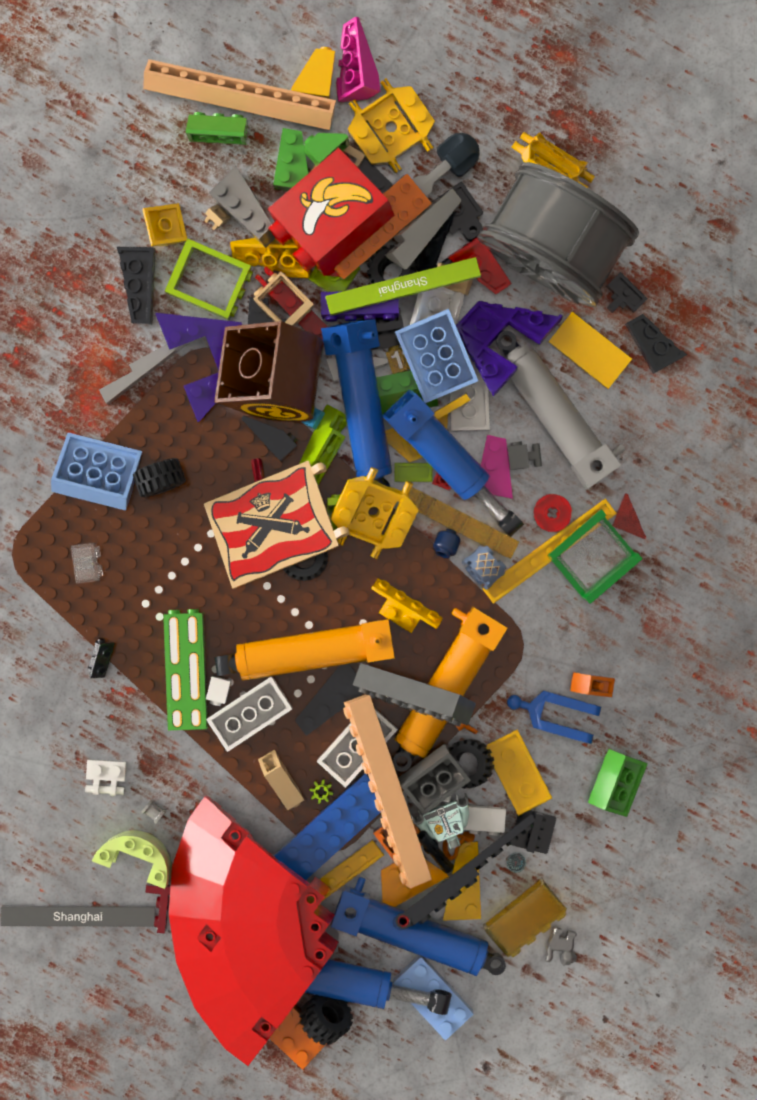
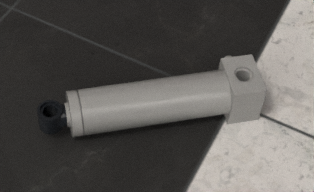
M501 332L496 340V345L500 351L504 352L508 361L518 366L517 371L510 379L573 466L571 470L585 490L620 467L621 464L616 457L625 451V447L620 444L611 451L606 443L602 445L537 352L533 350L532 345L527 343L521 346L516 341V336L512 332ZM509 337L511 345L504 346L501 343V339ZM592 462L599 465V471L592 469Z

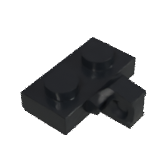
M621 272L606 286L613 293L611 298L614 301L607 307L611 313L619 306L622 309L627 306L634 313L648 299Z

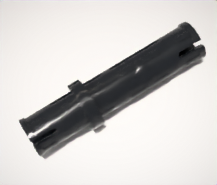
M425 830L420 831L417 837L423 845V850L432 856L444 873H450L454 865L441 851L437 841L432 839Z

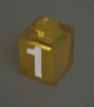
M399 345L388 348V352H385L391 373L410 371L411 369L406 357L402 355V348Z

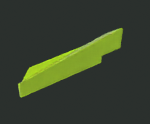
M330 405L325 406L323 410L325 414L317 429L314 430L299 464L310 461L312 467L322 462L328 469L346 437L341 434V431L347 425L346 415ZM325 472L314 475L318 485Z

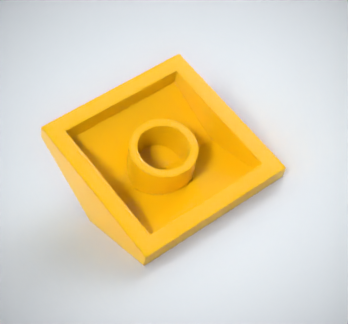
M179 203L143 208L151 246H168L187 240Z

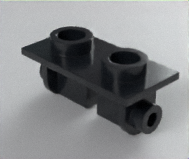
M98 638L95 641L93 653L96 656L91 657L87 668L90 679L105 678L115 645L114 642L105 643L106 640L104 638Z

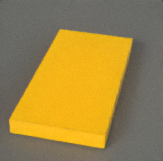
M571 312L548 341V343L606 389L610 388L632 360V358L574 312Z
M518 729L487 745L486 748L492 752L490 753L491 757H494L492 765H494V769L518 816L553 799Z

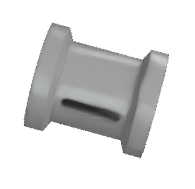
M151 799L141 813L147 814L157 824L166 813V810L159 808L154 804V800Z

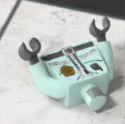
M464 793L465 797L463 799H459L458 795H456L455 800L435 807L424 815L420 810H417L419 815L413 817L411 814V819L420 831L425 830L432 839H437L438 842L446 839L450 849L456 848L461 845L457 835L463 833V828L468 824L470 812L467 794Z

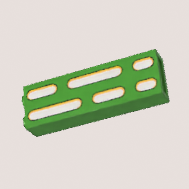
M188 609V613L180 614V610H168V614H163L168 731L208 728L206 720L208 718L206 699L204 613H199V609Z

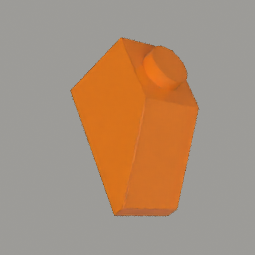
M573 672L570 691L587 695L612 697L615 678Z

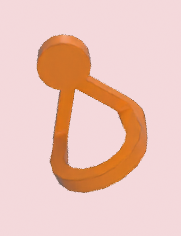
M465 831L463 835H457L461 839L459 841L461 845L465 841L473 842L475 839V835L470 834L469 831ZM446 839L443 840L445 856L449 860H455L460 846L455 848V852L451 856L448 851V843Z

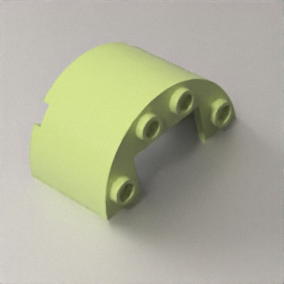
M131 830L119 833L110 838L96 852L92 859V862L111 868L112 862L115 863L121 851L153 863L147 879L148 883L165 889L171 879L172 862L166 847L158 838L147 832Z

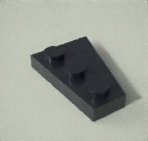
M644 314L625 324L653 374L687 355L683 350L678 349L670 338L668 339L664 336L660 329Z

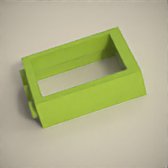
M187 238L165 292L170 296L230 321V318L235 317L238 307L236 304L238 300H242L244 297L246 281L250 282L253 275L252 267L249 264ZM194 249L243 269L225 311L177 290Z

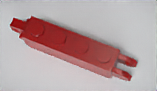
M267 266L264 268V272L271 277L274 274ZM258 274L255 276L256 280L263 287L267 285V283L261 276H259ZM282 281L268 294L289 317L304 304ZM312 310L297 324L305 331L319 336L322 340L321 328L328 327Z

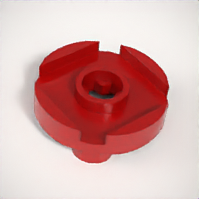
M548 494L541 497L533 509L536 524L548 532L563 530L571 520L572 508L570 503L563 496L557 494ZM549 508L552 510L557 509L556 518L548 517Z

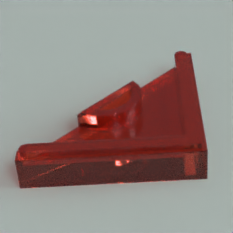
M625 493L612 526L645 539L646 535L629 495Z

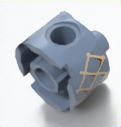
M487 545L485 547L478 546L469 557L462 561L463 565L467 564L465 569L479 585L485 584L483 588L486 590L497 579L505 575L504 570L506 569L505 564L501 560L497 561L492 556L494 553Z

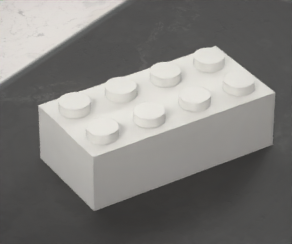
M271 676L206 720L228 752L292 710L293 707L273 676Z
M374 708L385 741L387 742L398 729ZM351 723L317 760L345 788L363 769L362 763H364L362 755L359 756L356 749L358 744L356 737H353L350 732Z

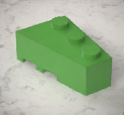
M283 128L273 186L277 190L289 191L290 188L308 174L302 131Z

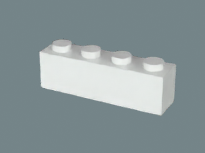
M468 805L470 812L468 824L463 830H469L470 834H481V831H487L488 835L496 836L500 835V832H505V807Z

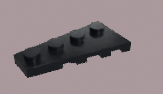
M117 247L132 324L152 325L156 250L154 247Z

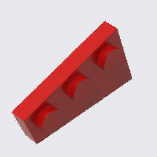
M475 238L448 256L453 262L476 257L481 277L476 279L494 294L499 293L512 284L492 252L484 244L480 243L478 238Z

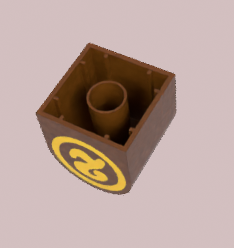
M283 321L225 327L214 403L270 420L289 422L312 420L316 402L323 340L315 334Z

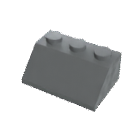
M445 744L398 777L401 787L423 815L471 781Z

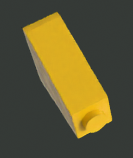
M330 47L316 48L291 87V91L330 99L335 51Z

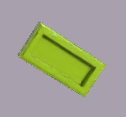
M394 463V482H433V468L428 463Z

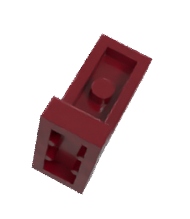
M147 883L145 893L161 894L160 897L157 896L156 908H159V915L155 916L154 927H157V933L165 934L171 885H167L163 889Z

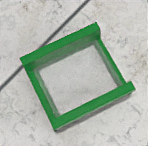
M602 509L547 555L578 594L588 601L589 604L642 560V557L630 548L606 519V514Z

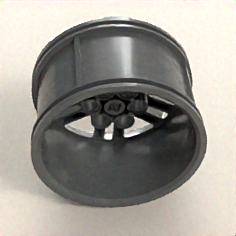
M530 162L521 163L519 170L514 175L516 181L491 223L485 224L483 230L480 231L477 237L479 242L506 262L507 266L559 294L562 298L575 304L579 303L589 307H596L599 302L598 299H601L603 296L601 288L624 249L632 246L635 239L639 236L638 228L618 208L582 184L542 165Z

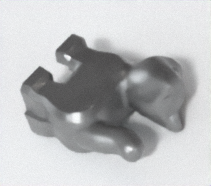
M552 926L545 961H552L553 951H562L561 964L563 966L576 962L577 956L573 949L577 933L568 930L566 937H562L561 934L564 930Z

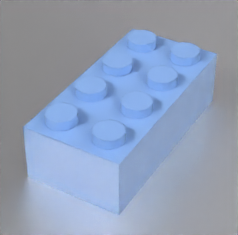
M418 955L393 978V985L426 991L428 993L434 989H440L452 994L449 1011L446 1015L431 1012L427 1005L412 1004L445 1041L474 1015L473 1009L425 957Z

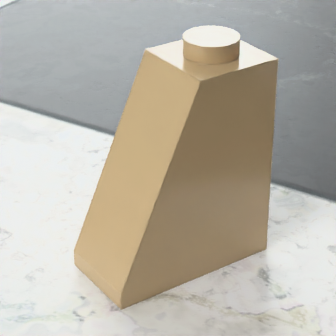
M272 750L258 759L265 778L286 809L289 810L299 806L304 801L302 793L276 751Z

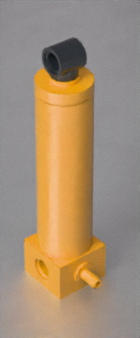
M474 607L467 614L454 608L452 615L462 620L461 627L459 628L460 632L428 685L464 696L491 650L494 651L506 632L507 627ZM481 624H486L488 627L485 634L478 632V627ZM411 710L399 733L394 738L395 741L401 744L400 749L393 756L394 768L403 772L411 767L415 756L419 755L425 758L448 721H441L430 715H422ZM404 756L408 762L406 765L400 766L396 762L397 758Z
M389 619L366 622L356 626L237 644V653L235 655L228 654L214 657L217 676L240 672L242 681L357 662H374L395 658Z

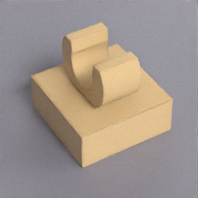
M218 204L209 208L205 213L208 216L205 222L207 223L212 220L215 223L212 227L213 230L226 224L231 218Z

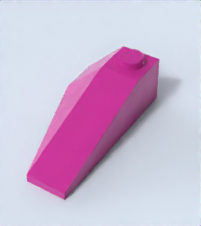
M355 17L343 24L341 39L343 55L342 60H339L338 64L341 67L340 77H337L336 81L338 102H349L354 99L356 101L368 100L381 92L379 74L359 17Z

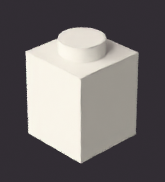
M216 676L211 677L206 697L207 700H210V704L221 706V703H226L232 680Z

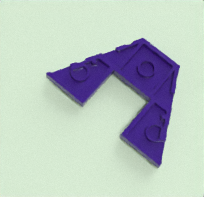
M478 301L458 322L456 328L464 347L492 396H495L514 375L518 367L489 348L498 335L510 325L540 345L561 322L563 315L555 316L543 314V311H531L530 309L520 307L513 309L503 307L502 304H489L488 302Z
M155 313L169 350L205 336L218 371L225 327L242 325V322ZM218 373L184 385L197 422L215 404Z

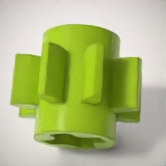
M324 779L320 784L314 781L316 787L309 789L311 792H314L311 799L317 798L318 804L323 799L329 802L327 796L333 795V792L329 791L332 784H324ZM320 787H324V791H327V793H323V796H319V792L316 791Z

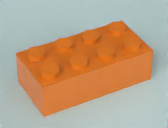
M295 1004L269 1039L303 1070L325 1045H320V1042H314L313 1038H309L307 1032L303 1031V1025L300 1024L302 1018L299 1017L302 1011ZM263 1024V1028L267 1030L269 1025Z

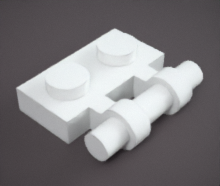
M88 759L86 779L94 780L93 785L85 786V793H93V795L102 793L110 794V796L124 795L125 788L117 787L118 781L125 782L126 762ZM100 780L111 781V786H100Z

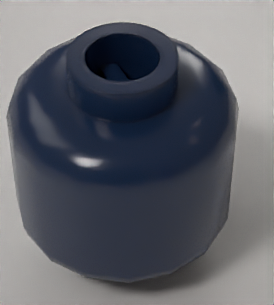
M446 529L437 533L433 548L438 556L450 558L456 555L461 543V539L456 535V531Z

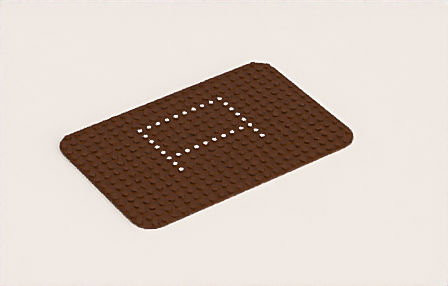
M207 347L191 350L178 359L103 439L104 442L142 451L138 470L166 459H179L186 479L183 485L154 496L140 497L134 482L126 510L54 492L21 527L14 539L12 559L15 570L23 581L90 644L95 646V641L98 638H104L106 640L105 643L114 642L115 645L110 662L166 715L167 695L163 614H168V610H180V614L188 613V609H199V613H204L207 693L212 676L232 680L225 704L221 703V706L210 704V700H207L208 718L269 678L263 677L242 681L240 672L217 676L214 657L228 654L235 655L237 653V644L356 626L366 622L388 619L379 613L387 598L371 589L377 578L387 581L392 587L403 591L413 600L421 602L423 606L437 612L443 619L437 629L420 619L412 633L389 620L395 658L374 662L351 663L350 666L356 674L360 663L428 684L460 632L459 628L461 627L462 620L452 615L454 608L467 614L474 607L507 627L494 651L491 650L463 696L476 703L471 718L514 673L522 660L524 649L523 637L520 628L512 617L498 604H493L486 593L448 558L438 556L433 548V544L413 525H411L401 547L383 548L378 559L370 556L375 547L374 544L348 535L343 546L339 544V547L328 551L327 566L317 578L309 581L296 580L282 569L232 589L204 503L255 483L251 464L252 459L260 458L262 460L265 478L299 465L313 432L302 422L260 418L217 403L197 422L184 385L219 372L211 350ZM246 416L283 430L286 434L290 432L298 440L295 442L298 447L280 462L241 418ZM337 454L318 485L326 510L327 498H331V495H341L347 481L356 478V472ZM372 507L369 509L368 513L370 515L377 514L379 509L377 507ZM393 508V511L391 512L388 521L381 533L383 535L394 515V512L396 510L395 508ZM316 556L299 562L296 565L300 568H308L313 565ZM481 624L478 627L480 634H485L488 630L486 624ZM340 665L273 676L293 709L228 752L209 723L207 729L183 730L295 835L364 773L362 769L345 788L317 762L318 758L351 723L350 719L346 718L343 709L307 736L295 721ZM371 698L374 708L398 729L386 742L393 762V756L398 752L401 745L394 738L399 733L400 728L412 709L407 710L399 707V705H392L381 699ZM447 722L428 755L443 744L447 745L459 732L455 725ZM272 750L276 751L304 798V801L295 808L286 809L261 769L258 759ZM419 755L415 756L410 768L424 758ZM400 756L396 762L398 765L404 766L408 760L406 757ZM395 769L397 777L401 776L403 773L406 772H400ZM324 779V784H332L329 791H332L333 795L327 796L329 802L323 799L318 804L317 798L311 799L314 792H311L309 789L316 787L314 781L320 784ZM320 787L319 790H316L317 792H319V796H323V793H327V791H324V787ZM381 812L340 850H344L355 843L381 816Z

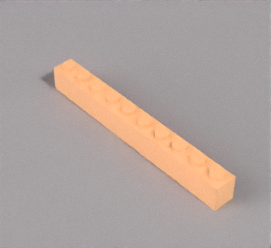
M148 59L144 70L143 89L322 129H331L336 100Z
M365 694L344 702L345 708H343L344 714L347 719H350L352 725L350 726V732L353 737H356L358 743L356 749L359 756L362 755L364 761L362 763L365 774L369 775L370 781L368 785L371 792L375 793V806L378 811H381L383 817L380 819L384 829H387L389 835L387 842L390 848L393 847L395 853L393 859L401 871L399 873L400 880L403 885L405 884L409 888L430 881L432 878L371 697Z

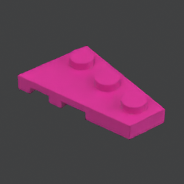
M487 435L481 466L488 472L490 477L484 486L495 496L513 499L506 439Z

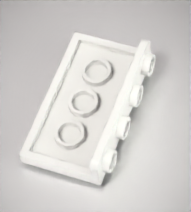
M445 287L418 293L410 325L448 308L455 325H457L464 294L454 292Z

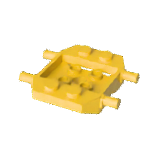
M385 78L380 84L386 90V94L364 109L360 108L355 99L349 103L355 116L348 127V132L371 165H390L397 174L398 170L400 172L402 168L396 160L407 150L419 143H422L427 152L434 148L428 140V135L435 120L411 86L394 88ZM397 101L418 132H414L394 102ZM366 121H368V123L370 124V126L372 127V129L374 130L378 138L381 140V142L383 143L388 152H386V150L379 142V140L377 139V137L375 136V134L373 133V131L371 130ZM388 123L396 125L397 128L394 132L386 130Z
M523 132L520 139L529 145L524 147L515 141L511 147L521 153L524 162L535 163L552 169L587 188L588 186L578 181L579 177L584 178L590 183L595 178L594 175L586 171L587 168L585 167L588 162L577 160L547 141L540 132L534 137Z
M371 467L367 477L360 476L347 481L330 518L338 528L342 526L348 528L349 535L374 544L375 547L370 556L378 559L383 548L402 546L419 509L409 497L413 483L406 481L402 490L387 487L374 480L379 470ZM398 501L399 504H398V506H397V508H396V510H395V512H394V515H393V517H392V519H391V521H390V523H389V525H388V527H387V529H386V531H385V533H384V535H383V534H381V533H382V531H383V529H384V527H385V525H386V523H387V521H388V518H389L391 512L393 511V508H394L396 502ZM372 507L379 509L375 515H370L368 511ZM346 537L337 539L338 544L343 546Z

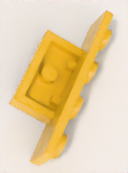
M377 578L371 588L387 598L379 613L412 633L420 619L435 629L439 627L443 618L437 612L426 608L421 602L413 600L403 591L392 587L387 581Z

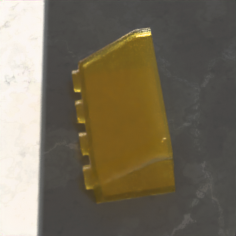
M542 877L484 923L483 928L507 957L512 956L513 958L521 952V947L525 944L530 945L536 940V935L540 932L545 933L551 928V923L555 920L560 921L566 916L567 908Z

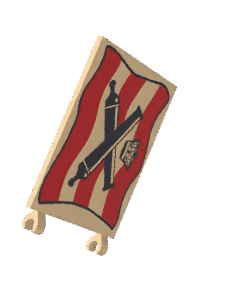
M306 461L204 503L232 589L339 547L337 539L350 534L345 526L335 531L332 527L314 476L327 471L325 464L320 462L311 467L310 461Z

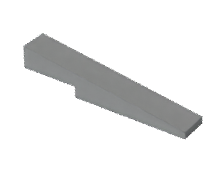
M189 343L170 350L166 344L129 364L132 372L99 389L106 404H111Z

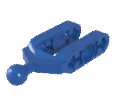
M544 690L530 703L522 701L518 695L508 697L507 705L510 709L522 708L528 710L533 728L592 744L594 734L541 720L540 718L545 701L596 716L600 715L601 706Z

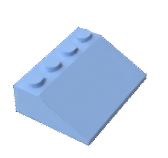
M449 308L395 331L424 403L478 381Z
M67 433L51 478V492L126 510L135 482L133 474L138 470L142 451Z

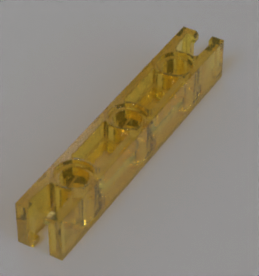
M413 487L411 488L409 497L418 507V513L483 546L487 545L491 550L509 559L512 558L519 541Z

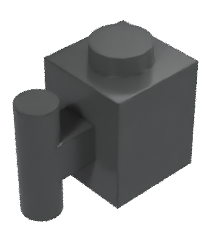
M522 441L511 442V446L507 447L509 469L529 468V460H534V467H541L540 443L532 444L533 452H528L527 444L522 445Z

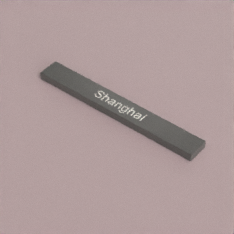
M1 906V926L154 927L155 906Z

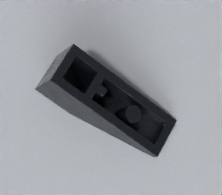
M246 416L241 418L280 462L298 447L295 444L298 440L290 432L286 434L283 430Z

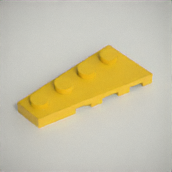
M478 841L464 842L460 846L458 856L454 861L452 875L478 855ZM479 875L476 877L478 881L467 889L464 886L460 889L462 893L454 900L447 899L443 921L481 919Z

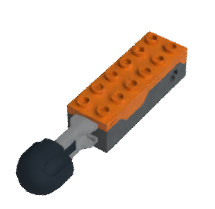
M466 133L451 135L437 147V154L442 162L426 176H417L411 179L408 174H405L382 194L389 200L395 216L326 276L340 277L341 280L345 279L432 204L426 196L432 192L433 183L448 170L455 176L462 177L473 168L480 155L477 141Z

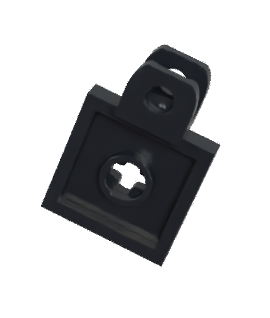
M461 181L452 187L461 199L459 205L462 207L460 208L461 212H452L451 215H454L449 232L453 235L460 230L463 237L468 242H471L483 230L481 223L477 219L483 214V211ZM446 191L444 194H442V195L439 196L438 198H441L442 196H444L448 191Z

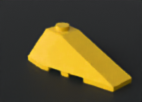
M255 238L230 242L232 257L251 266H267L272 272L274 270L282 272L290 278L310 277V271H305L292 255L298 248L291 240L283 246L275 238L266 248Z

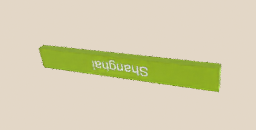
M475 257L325 297L330 316L480 278L481 274Z

